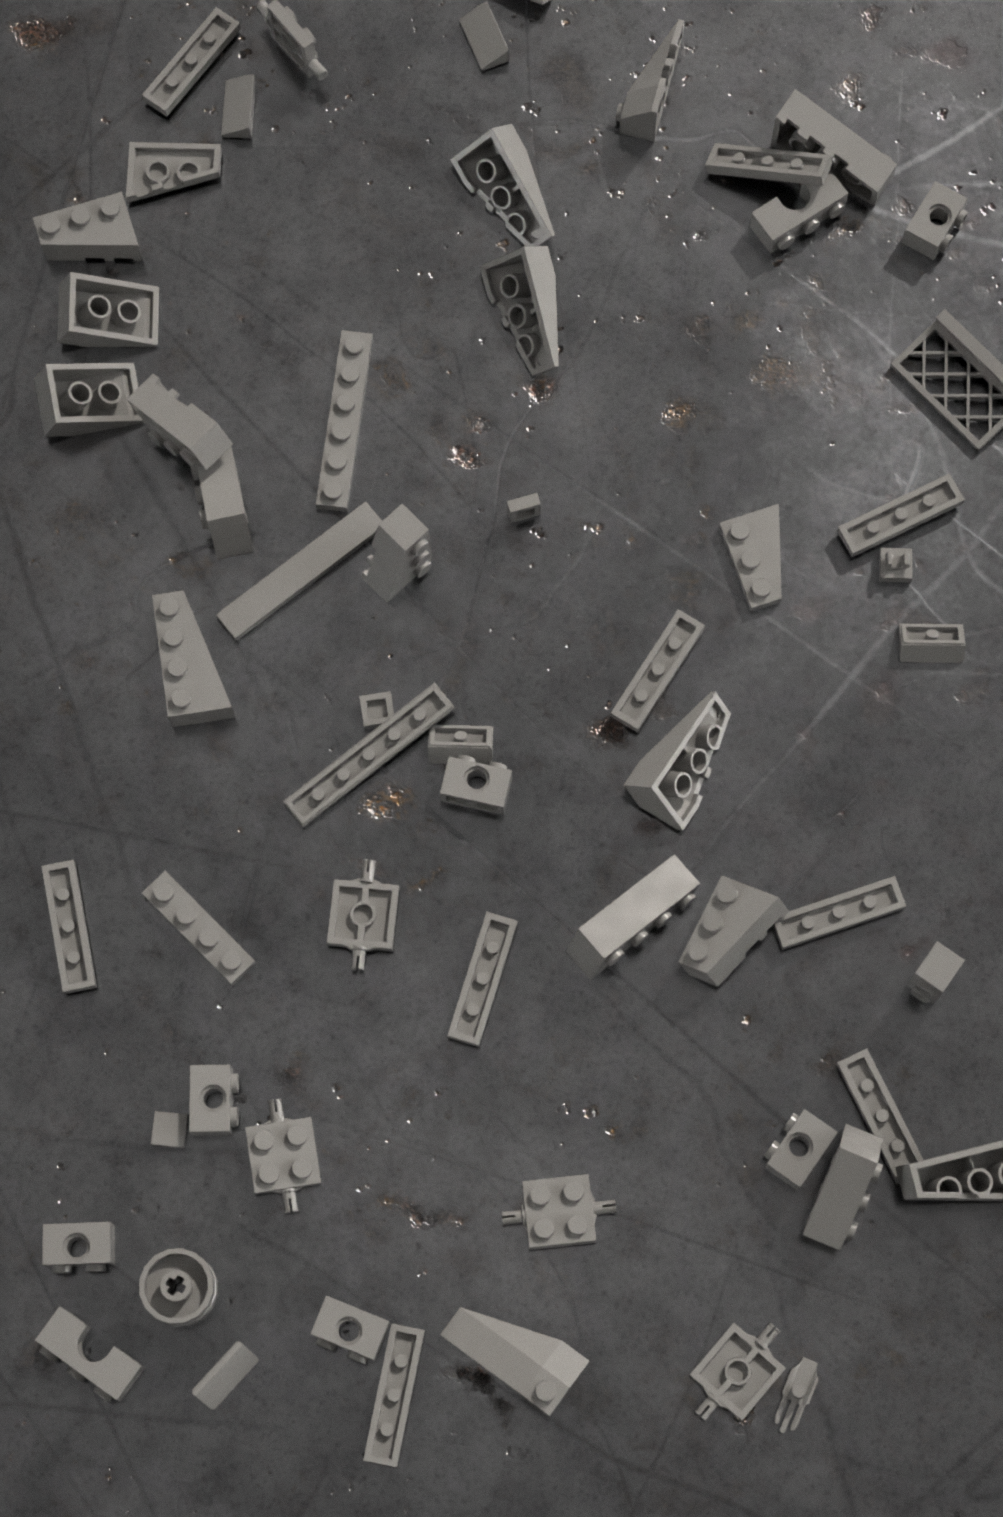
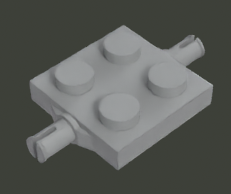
M265 0L258 1L255 9L265 18V22L269 24L272 37L306 76L310 78L315 75L319 81L326 78L328 71L318 61V54L314 46L316 39L307 27L302 29L297 23L294 12L288 6L283 7L278 0H274L269 5Z
M368 859L362 860L361 878L351 881L334 879L327 945L346 947L352 950L350 969L357 971L358 958V970L364 971L366 952L373 950L393 952L399 885L383 884L374 880L376 861L370 860L369 872H367Z
M273 1099L267 1101L271 1120L262 1125L245 1127L254 1194L270 1192L282 1194L284 1214H289V1200L291 1201L292 1213L298 1212L295 1192L304 1187L321 1185L311 1117L294 1120L284 1118L282 1099H276L277 1112H275Z
M589 1174L522 1181L524 1196L522 1210L502 1211L503 1226L523 1223L528 1233L529 1250L596 1243L595 1222L597 1215L617 1213L615 1199L595 1202V1198L590 1190Z
M769 1322L756 1338L747 1334L733 1323L689 1376L703 1387L708 1396L698 1409L695 1410V1413L699 1416L709 1406L701 1416L704 1421H707V1418L717 1406L728 1409L742 1421L786 1369L773 1357L768 1348L769 1344L780 1333L775 1328L766 1337L774 1327L773 1324Z

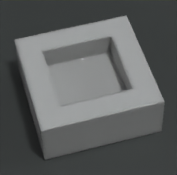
M537 493L507 501V514L510 523L541 515V504Z
M391 691L359 696L364 730L377 728L394 715Z
M155 1111L151 1145L185 1149L189 1115Z

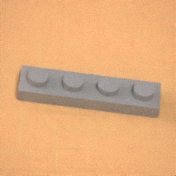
M216 7L142 94L143 101L167 117L241 30L240 23Z
M715 143L705 167L707 174L823 186L831 168L832 160L829 154Z
M949 473L838 526L837 532L851 557H854L962 505L965 499Z
M678 609L613 708L610 716L638 733L704 631L705 625Z
M68 860L41 866L62 991L64 994L97 988L76 863L74 860Z
M166 871L142 892V895L232 986L256 964L255 960Z
M893 876L791 910L783 918L779 917L773 924L781 949L784 950L906 908V903L896 877Z
M486 911L449 1028L448 1038L476 1047L480 1046L518 925L517 920Z
M866 1048L837 1062L836 1065L870 1133L883 1139L880 1153L896 1184H900L895 1167L924 1159Z
M391 1323L363 1461L398 1467L425 1330Z

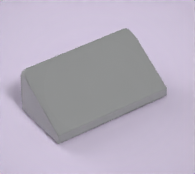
M487 1L481 3L459 19L481 72L509 62V49Z
M254 74L226 80L221 137L252 139L256 93Z
M899 624L900 662L962 663L964 661L966 642L963 624Z
M432 726L429 729L428 762L430 764H447L449 756L457 758V755H467L475 758L477 763L488 765V762H492L493 726Z
M236 1341L192 1389V1394L210 1409H216L258 1363V1357L243 1343Z

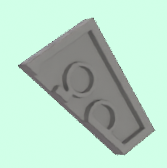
M129 142L126 184L127 203L219 178L221 172V144Z
M779 504L720 522V532L750 611L753 612L780 603L782 594Z

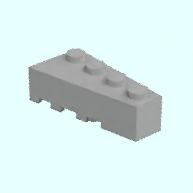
M796 89L775 117L771 141L772 147L780 150L831 155L832 165L830 169L844 188L873 206L876 205L893 180L897 164L888 155L881 153Z
M184 590L152 595L167 714L172 727L236 718Z
M674 854L578 928L565 952L591 981L605 968L612 966L625 954L624 952L630 947H636L648 937V932L655 926L659 929L672 918L673 915L671 913L678 907L683 910L696 899L694 892L700 885V882Z
M1003 1140L895 1167L904 1200L1003 1201Z

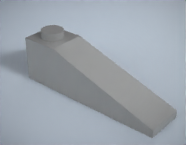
M512 124L490 129L450 159L465 187L471 193H476L486 202L485 207L491 213L496 212L505 221L506 228L525 246H540L555 236L527 150Z
M524 246L481 265L480 270L487 296L491 304H496L503 316L501 321L504 327L510 328L516 339L515 346L531 375L537 376L559 367L556 275L548 246Z
M711 691L639 761L624 783V787L639 807L680 831L685 829L700 806L703 796L699 794L704 778L709 779L712 768L708 767L713 751L720 747L731 715L716 692Z

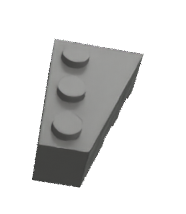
M122 192L33 217L40 244L47 260L86 261V258H104L105 261H114L115 258L143 261Z
M152 374L127 398V401L150 429L148 436L159 447L164 444L174 456L180 454L189 465L197 464L207 470L233 443L216 421L191 403L187 406L178 401L177 398L180 394L173 388L167 391L160 378Z
M231 446L207 470L197 464L190 465L193 480H199L200 482L199 486L194 487L198 505L204 504L205 510L199 511L202 528H209L217 560L254 552Z
M403 504L397 507L378 525L371 545L376 551L374 556L370 554L367 557L366 562L370 567L362 572L361 578L387 603L416 576L418 578L422 577L431 568L432 553L429 529Z
M721 876L678 963L690 976L718 987L746 958L745 953L758 940L762 941L767 935L766 931L779 917L783 918L789 910L779 897Z
M845 1124L840 1143L832 1156L831 1164L823 1183H821L802 1235L837 1250H841L845 1240L852 1241L858 1223L853 1221L857 1211L862 1213L865 1211L871 1195L866 1192L870 1182L876 1184L883 1165L878 1163L883 1143L882 1138Z

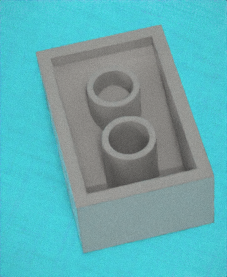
M70 272L59 284L57 343L81 347L158 346L159 287Z
M134 363L45 364L34 378L44 437L76 436L144 422L127 401V398L138 388Z

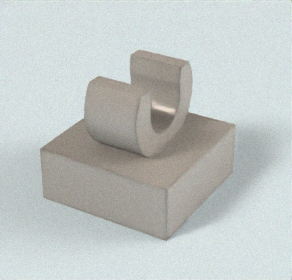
M880 548L879 582L911 583L912 549Z

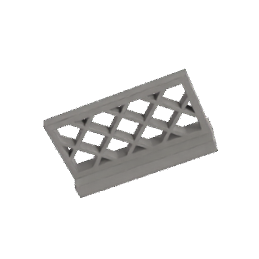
M944 309L936 317V321L891 363V367L979 452L1003 429V415H992V399H1003V364ZM936 332L945 341V351H926V340ZM923 344L922 351H916ZM948 344H949L955 351H948ZM909 357H922V372L909 373L901 364ZM926 357H945L944 372H926ZM948 357H962L967 362V372H948ZM970 366L977 372H970ZM915 378H922V385ZM925 378H944V394H930L925 389ZM948 378H967L966 394H948ZM970 378H984L989 383V394H970ZM992 387H993L999 394H992ZM966 399V415H952L947 410V400ZM970 399H989L988 415H970ZM938 400H944V406ZM959 421H966V428ZM970 421H988V432L980 440L969 432ZM992 421H999V422L992 428Z

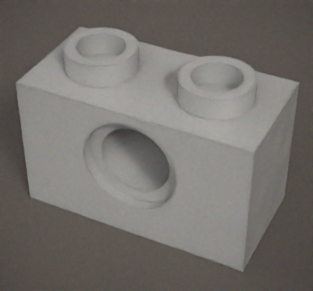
M935 181L905 229L902 243L932 260L935 259L939 251L945 253L953 239V236L950 235L954 227L960 228L967 217L968 211L964 209L968 198ZM938 219L941 220L944 224L935 225L931 222V220Z
M457 755V758L449 756L440 790L441 801L504 815L512 782V770L507 769L506 765L499 762H488V765L475 762V758L467 755ZM473 777H482L486 781L485 785L479 789L470 787L468 782Z
M937 941L907 984L912 989L910 991L911 994L924 1003L930 1001L935 1004L965 960Z
M230 1064L190 1065L189 1132L192 1136H233V1127H238L239 1109L238 1107H233V1094L239 1093V1074L233 1073V1068ZM215 1092L223 1094V1102L219 1107H207L206 1100L210 1094Z
M805 1109L800 1116L795 1113L792 1114L783 1127L787 1135L781 1144L775 1140L764 1155L769 1160L764 1168L797 1191L838 1133ZM793 1140L804 1142L807 1147L806 1155L795 1156L792 1154L789 1148L790 1142Z
M111 1222L43 1224L42 1265L52 1268L53 1274L72 1273V1267H86V1272L90 1273L106 1272V1266H115V1225ZM77 1240H85L87 1244V1250L81 1257H73L71 1253V1247Z
M326 1295L311 1335L317 1338L316 1345L333 1352L336 1346L349 1351L348 1358L366 1365L368 1359L376 1361L391 1323L388 1320ZM349 1322L357 1324L359 1328L357 1338L353 1341H344L340 1335L342 1326Z

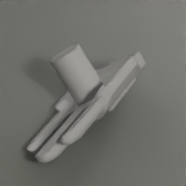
M805 1357L802 1358L797 1366L791 1368L782 1391L783 1398L775 1415L776 1424L780 1421L787 1401L791 1402L780 1427L781 1433L786 1431L795 1406L799 1404L790 1427L791 1430H795L805 1406L810 1403L818 1383V1363Z

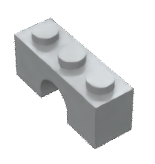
M830 169L823 186L801 184L799 195L806 203L804 208L799 210L788 209L775 197L751 212L749 226L770 254L777 249L784 250L793 244L796 237L803 233L807 235L815 231L820 226V222L828 217L833 219L839 216L846 208L849 193Z
M59 1306L35 1339V1341L42 1345L39 1352L54 1363L60 1358L69 1365L66 1372L81 1383H83L85 1378L94 1383L96 1387L93 1392L110 1403L114 1398L122 1402L145 1370V1367L115 1346L104 1359L90 1362L83 1354L82 1345L92 1328L68 1310Z

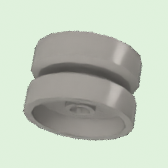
M184 1248L167 1249L154 1255L144 1266L139 1279V1295L145 1309L161 1322L175 1327L191 1326L203 1320L213 1309L218 1297V1280L213 1268L197 1253ZM179 1282H183L182 1285L186 1287L183 1293H175L174 1291L175 1285Z

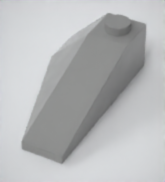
M678 19L627 92L625 103L618 104L615 121L620 122L619 134L655 142L683 38L684 20Z
M462 1307L458 1309L440 1334L548 1417L552 1415L589 1363L588 1359L562 1340Z

